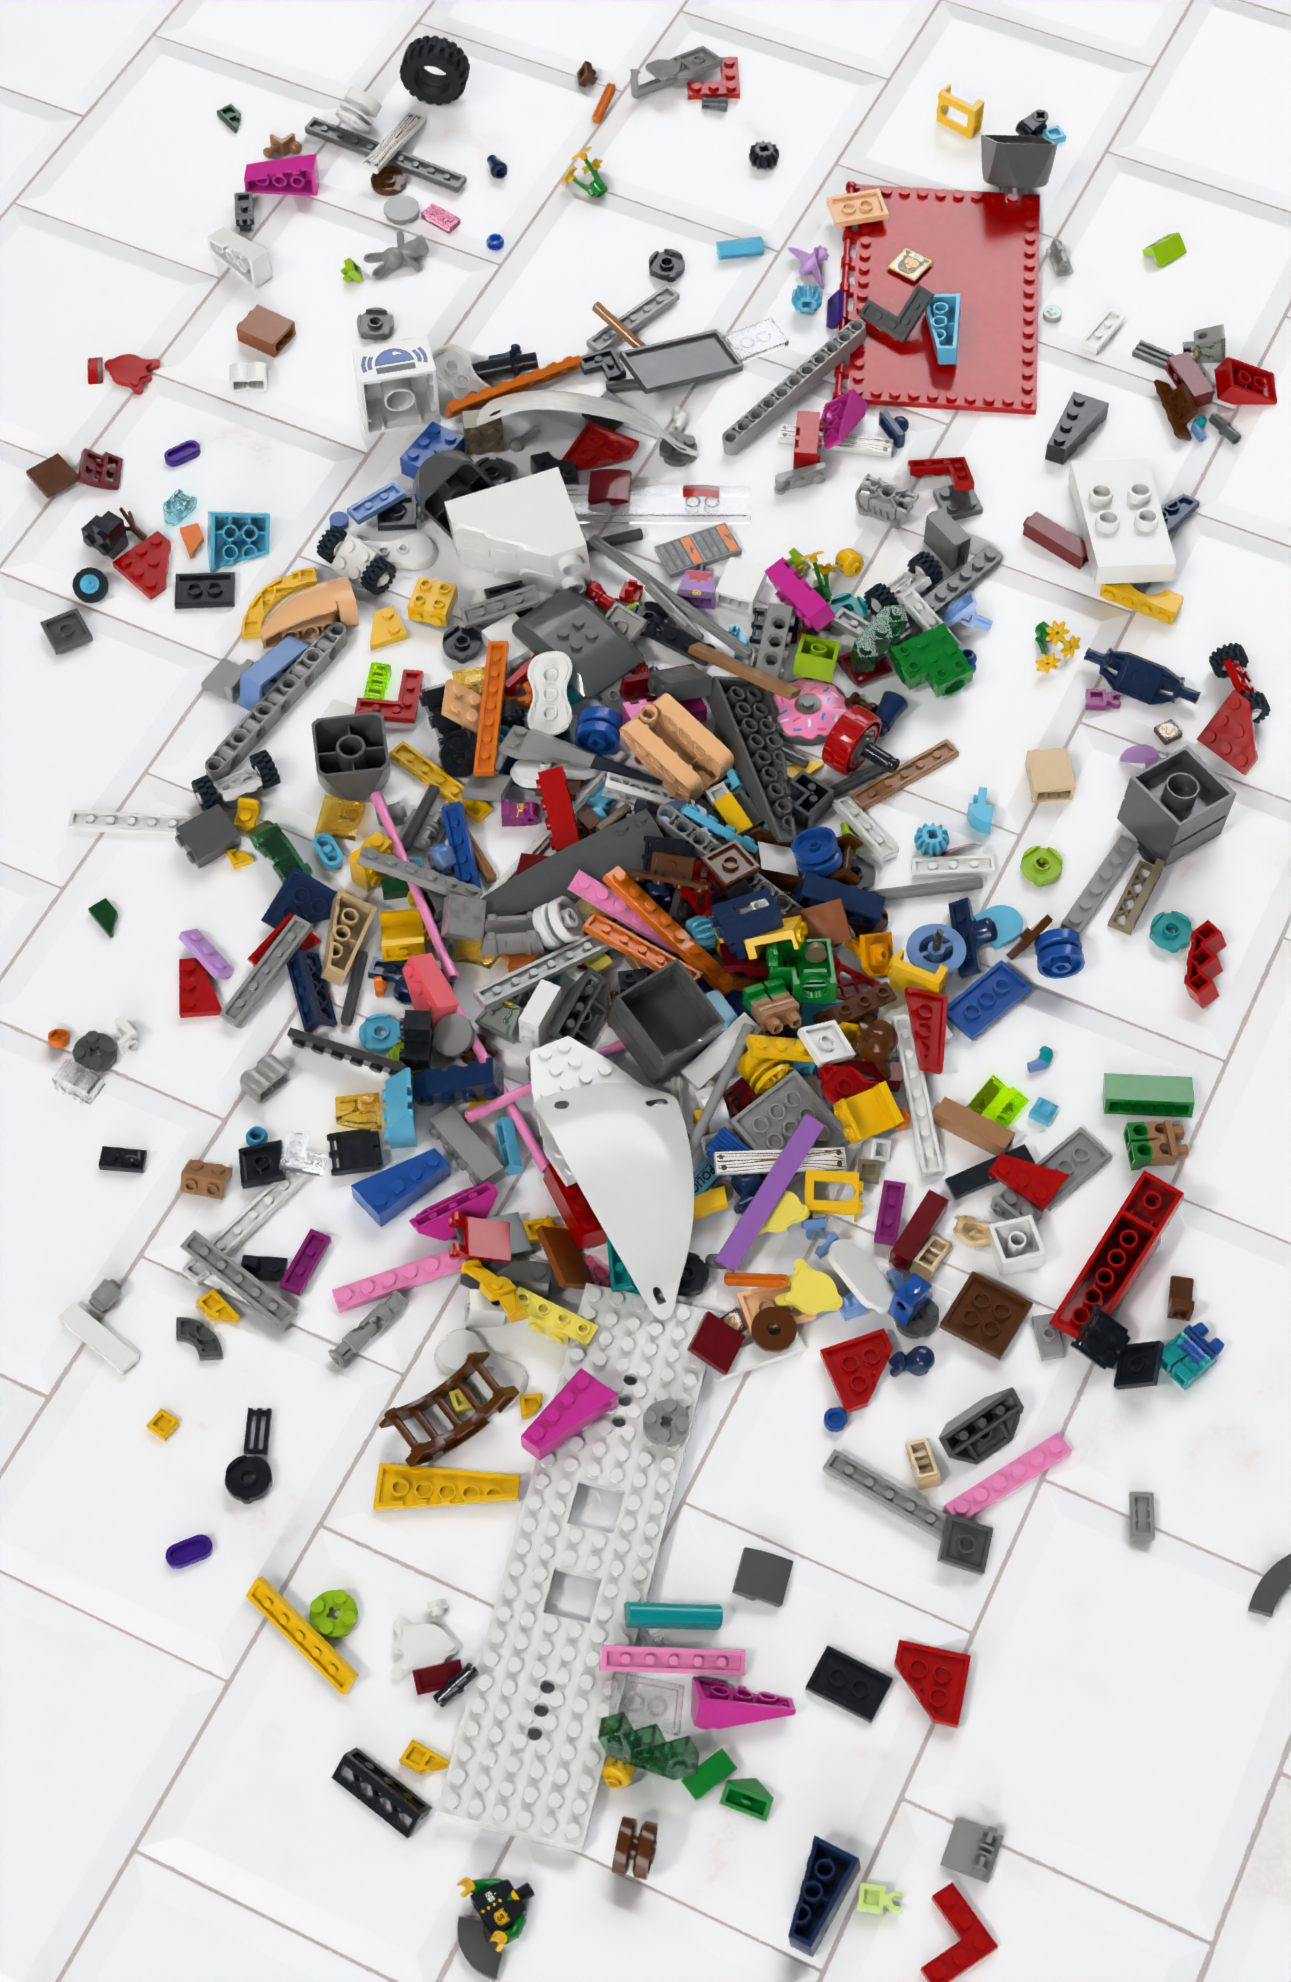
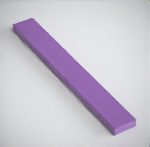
M807 1113L803 1116L718 1253L715 1261L732 1272L737 1269L824 1128V1124Z

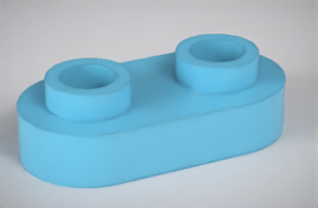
M317 834L313 838L315 852L327 869H338L343 864V854L330 834Z

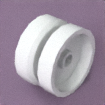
M560 896L534 909L532 914L534 929L539 934L544 946L548 949L557 950L567 945V943H573L583 937L584 931L582 927L584 923L576 905L568 897Z

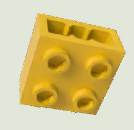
M419 577L407 606L408 618L416 622L447 627L458 599L457 584Z
M378 831L368 836L357 850L352 851L349 856L352 882L366 892L376 887L386 874L357 864L362 846L374 848L378 852L394 856L392 841Z

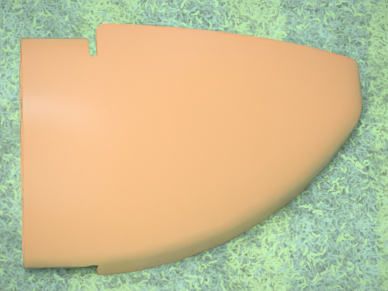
M348 577L317 583L299 591L274 610L261 628L260 635L263 648L275 647L289 635L300 641L317 638L335 622L343 623L345 627L359 624L357 603Z

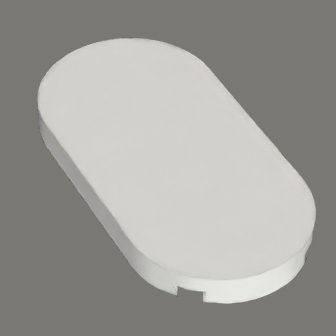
M843 1239L833 1241L827 1250L829 1252L827 1258L833 1269L863 1306L868 1309H876V1313H888L895 1293L888 1281L860 1247Z

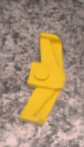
M478 1259L462 1263L461 1273H467L480 1282L479 1289L491 1302L499 1300L508 1317L509 1324L529 1318L526 1309L517 1295L518 1288L508 1278L496 1276L484 1268Z

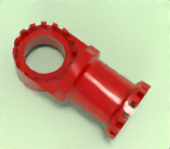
M590 581L586 585L585 595H588L587 598L590 597L589 599L594 601V606L602 607L609 611L615 601L620 603V599L607 595L598 582Z

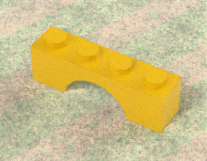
M1131 583L1102 584L1100 596L1170 625H1173L1181 611L1184 596L1167 589L1158 594H1144L1137 591Z

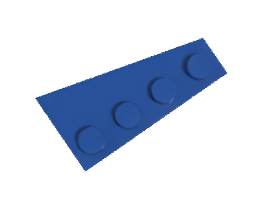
M433 1148L352 1184L353 1198L382 1227L449 1177V1162Z

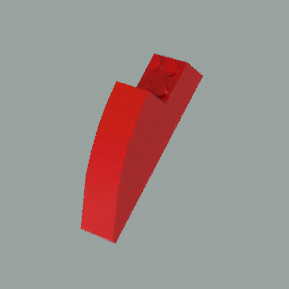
M1144 1170L1049 1324L1077 1339L1082 1330V1324H1086L1093 1312L1091 1310L1093 1306L1098 1307L1112 1317L1160 1245V1237L1183 1202L1184 1192ZM1098 1315L1095 1316L1094 1320L1092 1321L1091 1325L1089 1326L1090 1328H1091L1092 1324L1094 1323V1321H1095V1319L1097 1318ZM1087 1332L1085 1333V1335L1083 1336L1082 1340L1080 1341L1081 1343H1082L1083 1339L1085 1338Z

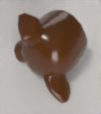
M882 1019L873 1020L869 1023L859 1022L858 1027L861 1034L858 1040L851 1043V1047L856 1053L854 1057H861L869 1063H874L883 1077L886 1079L890 1078L891 1069L887 1060L894 1053L898 1045L899 1038L896 1030L889 1022Z

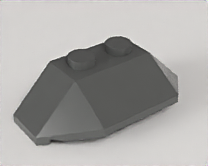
M589 967L571 986L550 1022L551 1035L557 1040L570 1036L585 1046L591 1045L610 1012L607 979L592 967Z
M1013 1387L982 1398L946 1423L938 1439L949 1458L977 1465L1013 1440L1024 1406Z

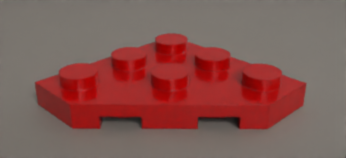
M589 421L562 460H573L577 471L625 461L632 458L639 448V441Z
M157 531L112 562L113 567L151 600L166 590L171 542Z
M1233 690L1197 738L1199 742L1245 776L1258 760L1255 746V728L1252 720V702L1236 690Z
M884 1328L820 1350V1356L845 1413L868 1406L891 1356L893 1347Z
M899 1640L894 1662L896 1670L933 1723L958 1728L971 1655Z

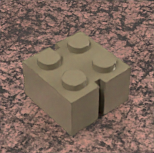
M481 410L462 411L466 454L504 451L502 417L482 425H477V418ZM501 410L493 412L490 416L500 413Z

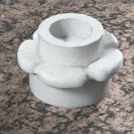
M446 1598L427 1602L428 1609L426 1612H431L432 1617L446 1614V1609L450 1606L447 1605Z

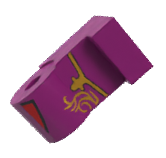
M503 799L501 801L502 827L538 824L540 821L539 804L532 801L510 803V800Z

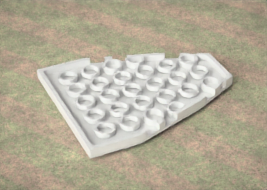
M570 1036L531 1050L529 1054L533 1106L535 1101L541 1097L582 1086L602 1083H628L643 1086L609 1059ZM661 1099L646 1101V1105L649 1107L664 1105ZM559 1101L555 1103L554 1107L565 1109L569 1106V1102ZM534 1106L536 1119H538L540 1136H542L544 1154L566 1187L577 1183L549 1129Z

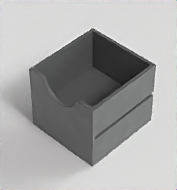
M1187 745L1130 777L1124 795L1125 799L1122 801L1117 819L1156 858L1164 860L1165 867L1222 833L1237 793Z
M677 958L617 995L607 1023L651 1083L655 1085L693 1061L720 1035L725 1020Z

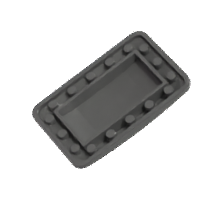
M571 589L559 591L512 625L514 636L536 656L549 651H560L569 656L572 663V674L568 685L584 699L595 698L643 663L644 657L642 652L602 613Z

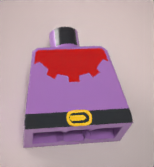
M697 564L695 570H686L677 594L695 608L715 609L714 573L706 571L707 567L703 564Z

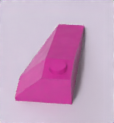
M854 389L824 405L821 419L824 420L823 430L825 434L823 437L824 447L827 450L841 443L866 414L865 411L868 403Z

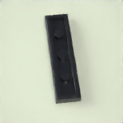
M1025 1144L1003 1153L1035 1164ZM999 1155L946 1178L945 1183L954 1200L998 1182L997 1179L988 1174V1170Z

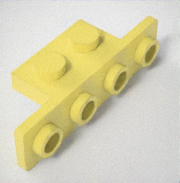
M518 1287L517 1295L528 1313V1326L532 1331L549 1336L557 1344L563 1343L568 1346L570 1338L586 1346L590 1344L598 1331V1325L522 1287Z

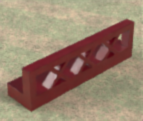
M693 663V664H688V665H683V666H677V667H672V668H678V667H684V666H690V665H692V666H694V667H696V666H695L694 663ZM649 672L622 677L619 693L625 702H630L632 705L638 704V700L646 699L647 702L657 699L658 696L647 694L649 692ZM634 695L640 697V699L632 700L630 696Z

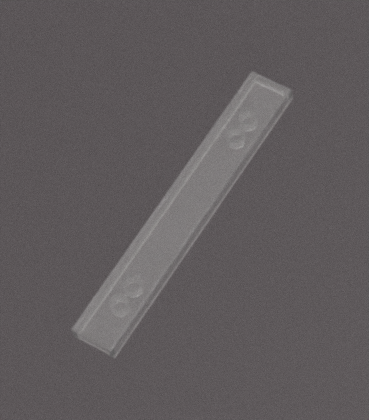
M565 485L578 523L721 524L726 522V524H751V485H712L720 488L719 499L712 497L683 498L684 485H631L629 503L611 506L609 502L590 505L588 502L589 485Z

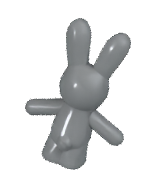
M398 231L397 247L387 248L384 252L367 253L364 255L363 260L369 264L383 261V264L373 270L372 277L374 279L381 278L390 269L400 267L404 261L415 271H420L421 266L413 259L427 255L429 247L423 235H419L404 244V233Z

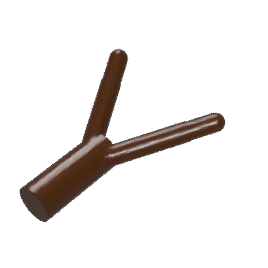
M120 507V512L130 525L129 527L125 526V530L133 532L141 541L145 540L147 535L136 526L132 512L128 511L127 515L124 509Z

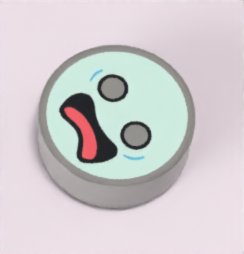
M1055 305L1046 306L1043 310V319L1048 323H1056L1060 321L1062 311Z

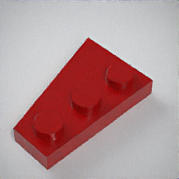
M290 913L247 958L254 967L294 915ZM310 932L298 949L307 951L322 941Z
M196 958L179 959L180 1018L219 1015L222 1008L205 967Z
M1000 1154L988 1170L989 1175L1042 1211L1045 1210L1069 1176L1067 1173L1005 1154Z

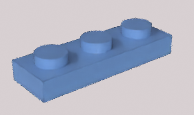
M393 481L348 507L347 514L360 525L406 498V493Z

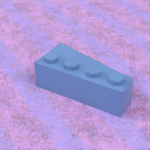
M289 635L280 641L276 647L269 650L260 660L255 661L249 669L243 671L240 675L239 706L251 711L305 652L309 645Z

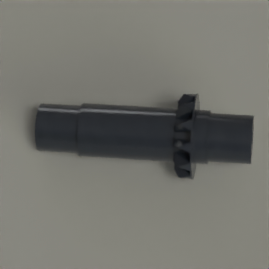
M511 349L509 352L510 356L473 363L472 367L480 379L487 380L513 375L515 378L520 373H524V371L539 368L536 352L516 354V350Z

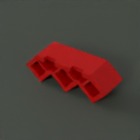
M1209 920L1191 932V947L1187 958V974L1184 978V984L1189 996L1202 1009L1219 997L1212 979L1223 971L1216 954L1227 946L1222 932Z

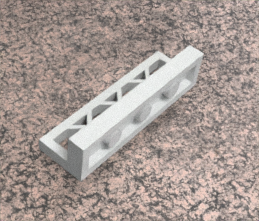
M611 772L607 773L601 795L631 805H635L637 799L646 800L648 803L647 809L657 812L659 807L675 801L672 799L674 797L664 788Z

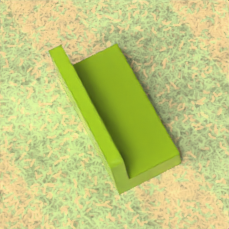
M1176 232L1157 240L1142 249L1144 257L1153 255L1157 267L1161 268L1185 254L1187 250L1180 233Z

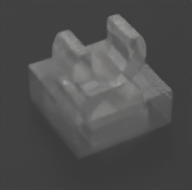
M644 1628L637 1633V1640L640 1646L661 1647L664 1645V1637L661 1631L650 1635L647 1628Z

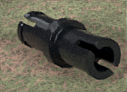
M468 1662L459 1673L448 1678V1683L433 1695L437 1704L441 1702L439 1706L445 1707L453 1697L464 1692V1687L479 1675L475 1666L471 1668L473 1664Z

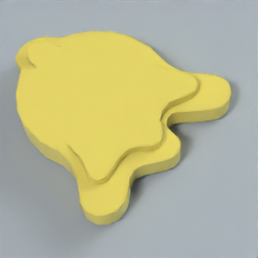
M784 1191L758 1235L764 1232L782 1233L788 1231L786 1227L794 1222L798 1224L809 1217L810 1211L794 1193Z
M799 1258L795 1260V1272L788 1276L789 1284L787 1288L790 1291L777 1295L775 1305L780 1308L794 1307L809 1315H817L818 1312L825 1310L827 1312L841 1309L843 1299L838 1294L832 1278L823 1272L811 1269L804 1259Z

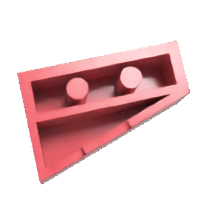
M432 953L410 956L402 971L414 1010L431 1011L434 1031L438 1021L446 1015L454 1014L459 1006V1002Z

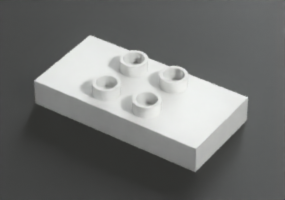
M1148 459L1071 461L1068 480L1095 585L1173 581L1177 563Z

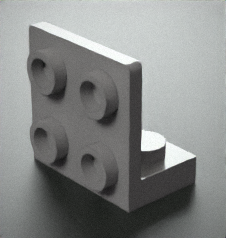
M223 658L204 679L201 687L234 704L240 697V675L243 671L249 669L254 664V661L247 658L243 664L238 665Z

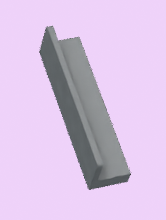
M532 584L460 608L465 628L469 629L541 605L542 603L536 585Z

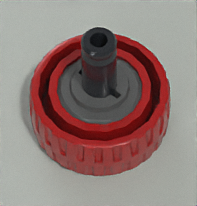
M860 705L851 706L841 715L830 731L822 750V761L824 764L846 776L854 773L866 759L882 769L888 770L889 773H894L900 765L898 758H894L893 755L875 745L881 730V719Z

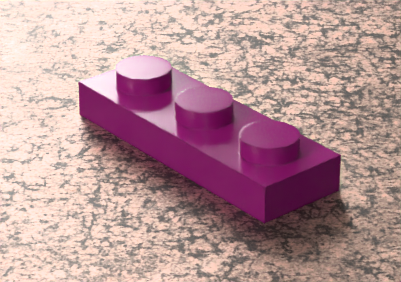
M884 1180L874 1243L894 1246L897 1242L906 1183Z
M310 1229L279 1283L281 1289L301 1296L332 1241L330 1236Z

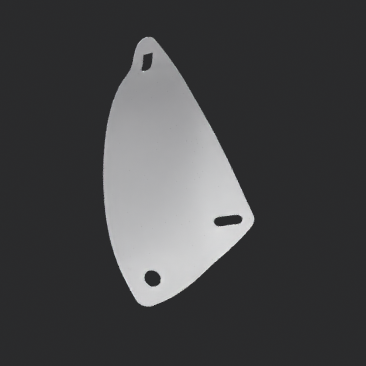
M535 390L505 395L489 401L477 418V425H482L502 416L526 410H561L585 413L642 427L661 436L680 452L694 456L700 455L698 452L676 441L659 424L643 413L615 401L575 392ZM502 410L500 413L490 416L493 412ZM675 445H677V446H679V447H682V448H685L687 451L682 450V449L676 447Z
M602 1083L582 1086L539 1098L535 1101V1108L549 1129L580 1189L634 1281L643 1300L654 1316L661 1320L669 1319L674 1311L679 1284L688 1255L694 1215L692 1156L685 1122L677 1099L671 1094L660 1090L628 1083ZM661 1098L666 1099L668 1102L666 1105L654 1107L646 1105V1101ZM559 1101L569 1102V1106L565 1109L554 1107L555 1103ZM655 1287L661 1289L666 1303L657 1304L653 1295Z

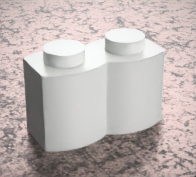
M267 363L230 364V391L245 392L250 390L260 392L268 390Z

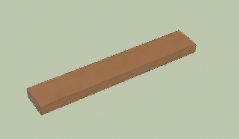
M698 642L689 646V654L783 698L791 700L800 695L801 689L705 644Z
M945 739L900 765L894 773L888 772L849 796L864 812L957 758L959 751L948 739Z

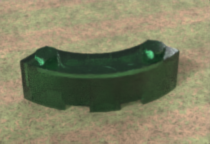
M266 820L246 831L255 850L274 862L272 867L282 884L294 866L310 876L313 874L310 865L303 862L292 843L276 822L273 823Z

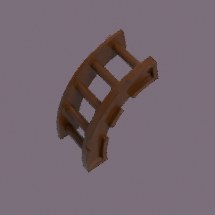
M761 826L745 834L754 839L757 846L759 841L791 848L792 842H777L773 834ZM847 833L837 837L838 846L843 853L842 869L823 878L835 879L839 883L855 886L859 884L860 877L850 871L852 850L863 846V842L852 834ZM758 847L756 853L753 854V859L761 866ZM760 869V872H758L778 889L786 892H793L803 877L799 870V876Z
M488 1351L470 1354L463 1366L437 1388L409 1404L398 1408L393 1407L384 1414V1419L379 1426L380 1428L395 1426L411 1448V1453L405 1460L410 1467L433 1460L432 1455L440 1451L446 1454L469 1440L490 1423L487 1420L496 1411L501 1413L520 1393L515 1386L500 1387L483 1365L490 1356ZM475 1371L479 1373L493 1392L492 1398L485 1405H482L465 1383ZM457 1388L475 1410L474 1414L465 1421H461L444 1399L449 1395L450 1391ZM435 1404L438 1405L454 1427L443 1435L437 1433L422 1413ZM414 1417L431 1440L425 1443H418L403 1421Z

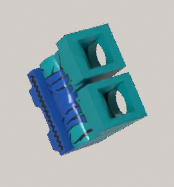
M1202 1322L1193 1327L1189 1324L1167 1343L1163 1349L1160 1367L1167 1374L1171 1372L1170 1377L1185 1391L1217 1362L1218 1356L1224 1348V1343L1219 1338L1215 1337L1211 1342L1204 1339L1209 1330Z

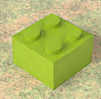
M802 633L792 674L802 678L808 677L831 683L841 642Z

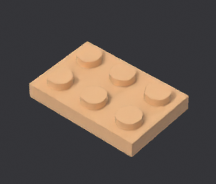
M880 189L827 197L826 199L835 228L888 219V211Z
M450 678L445 682L441 715L478 734L482 696Z
M759 1287L737 1293V1300L749 1327L750 1337H752L751 1325L756 1314L764 1308L776 1307V1296L789 1292V1288ZM783 1308L793 1316L796 1325L816 1320V1315L806 1314L797 1308ZM775 1324L767 1327L768 1332L780 1329Z

